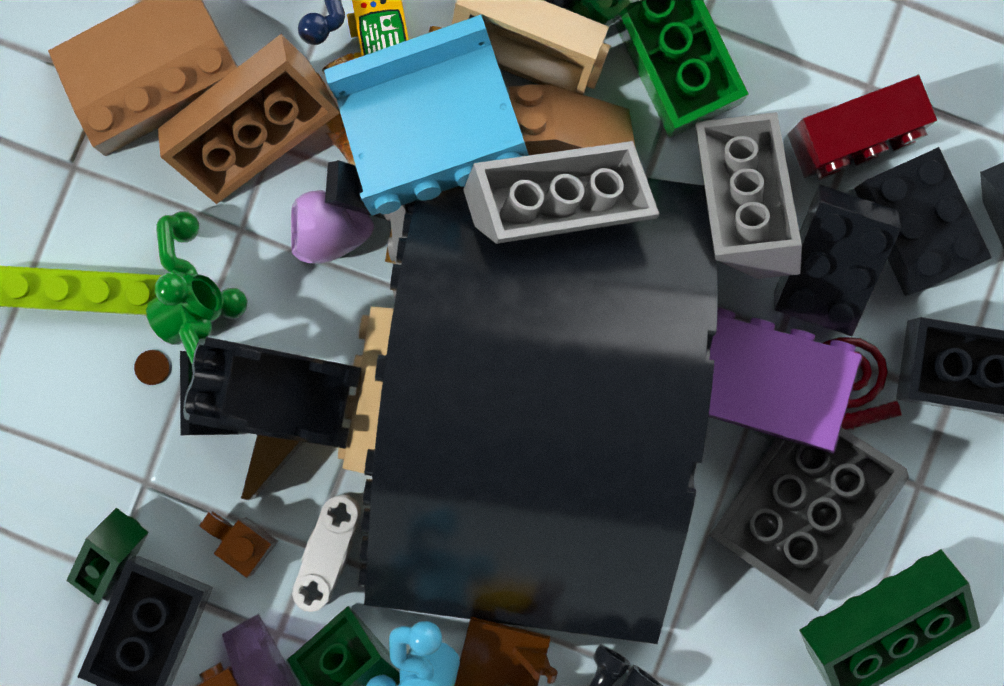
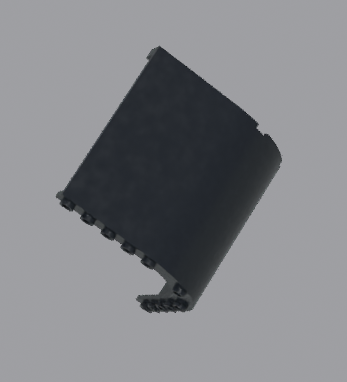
M647 178L659 211V216L656 219L498 244L475 227L464 194V187L457 186L442 191L437 197L430 200H415L408 203V212H405L402 237L399 238L396 263L402 264H393L390 290L396 291L387 354L378 355L375 371V381L383 382L375 449H368L364 475L372 476V479H366L363 505H370V508L364 509L361 533L368 534V536H363L360 549V561L367 563H361L358 587L365 588L364 605L464 619L475 617L502 624L658 644L696 497L694 474L696 464L702 463L712 393L715 360H710V348L713 336L717 332L718 285L717 260H715L704 185Z

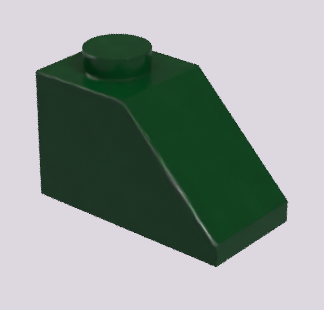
M115 508L85 539L66 581L99 605L120 578L127 560L136 557L149 532L136 519L127 516L118 508Z

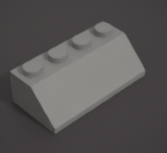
M777 112L695 122L715 260L757 279L800 274L802 243Z
M633 141L474 163L463 189L475 227L496 244L656 219L659 216V211Z

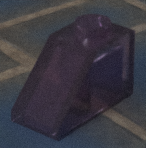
M259 613L222 634L234 676L240 686L298 685Z

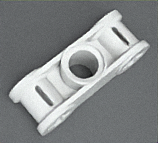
M338 495L325 502L317 524L307 542L301 561L302 565L292 592L294 602L304 611H318L329 602L339 576H341L353 544L352 540L361 517L359 503L349 495ZM344 503L347 505L346 512L351 514V520L346 519L341 524H338L336 522L337 515L331 513L332 508L340 507ZM315 581L319 583L317 590L323 593V596H318L311 601L308 599L309 592L304 589V586L308 587Z

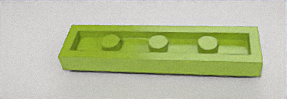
M0 266V307L147 316V305L156 298L154 293L155 283L162 275Z

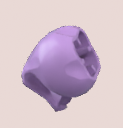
M323 190L304 193L295 200L291 209L292 254L300 261L314 264H322L340 258L359 247L371 236L374 223L370 216L325 203L326 192Z

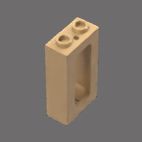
M544 0L456 1L452 24L481 15L499 69L537 84H551L583 95L587 87L595 89L611 45L604 43L609 26Z

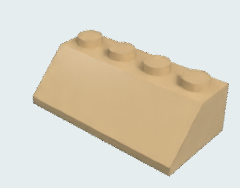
M371 306L369 316L362 315L359 339H365L362 355H355L353 366L361 367L362 369L356 394L348 395L345 419H350L351 423L346 448H338V459L344 460L343 469L364 473L368 449H375L383 383L375 381V371L378 355L387 354L393 308Z

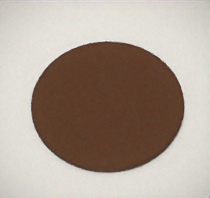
M148 350L137 357L134 371L142 383L156 385L167 377L169 362L163 353L156 350Z

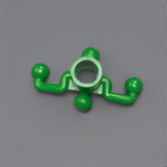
M179 211L173 215H164L156 224L160 262L170 273L160 276L155 283L154 293L156 298L148 303L146 314L150 327L158 337L172 345L183 344L192 364L197 343L201 338L205 339L211 334V322L220 316L226 319L240 318L247 310L248 300L244 292L237 288H227L220 291L215 282L209 277L198 274L196 268L189 261L176 257L174 240L187 243L195 239L199 233V222L196 216L188 211Z

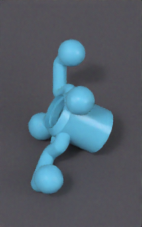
M421 621L412 627L401 626L391 631L389 636L390 660L396 668L400 669L399 686L455 685L460 666L459 656L452 647L442 642L441 630L436 624L430 621ZM406 644H408V645L410 646V649H409L408 654H407ZM379 675L371 678L366 686H397V684L391 677Z

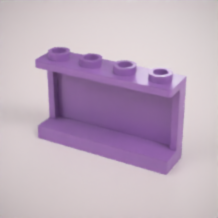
M718 308L717 332L713 336L710 348V360H715L709 417L834 454L856 374L862 361V354L855 353L856 346L839 340H831L830 345L815 342V335L812 333L791 329L790 334L774 330L775 324L759 318H751L750 323L734 319L736 313Z

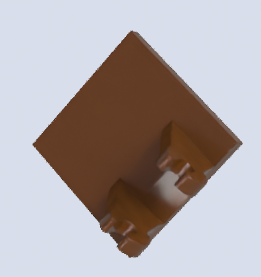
M471 617L454 686H538L540 675L548 678L547 683H554L558 671L550 666L547 657L551 636Z

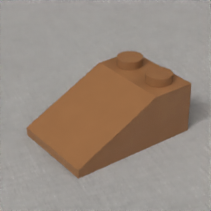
M528 84L509 87V98L529 155L633 141L635 146L628 108L551 84Z

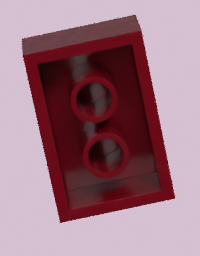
M918 74L805 117L787 135L804 178L816 174L818 180H822L841 172V169L849 166L852 160L858 166L878 158L879 154L889 150L888 146H891L893 152L915 144L916 140L928 135L926 128L938 120Z

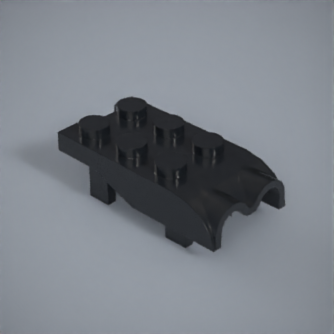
M201 338L197 343L193 356V377L184 400V418L188 420V423L345 449L349 428L342 427L350 387L358 388L362 368L216 338Z

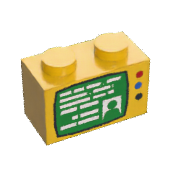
M352 0L354 13L347 14L351 38L359 37L361 52L354 53V59L409 40L402 0Z

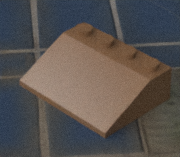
M142 0L48 50L74 113L93 148L104 156L156 130L238 67L203 0Z

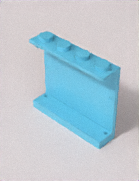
M481 15L324 70L327 84L338 103L363 192L360 193V197L371 216L379 213L390 214L397 211L402 205L415 200H430L437 197L442 191L457 186L465 187L474 163L529 156Z

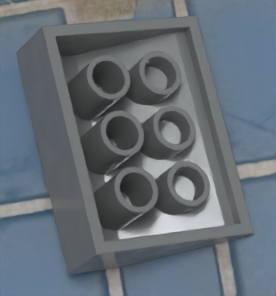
M842 427L838 435L839 439L834 454L777 437L709 535L817 612L909 479L907 468Z

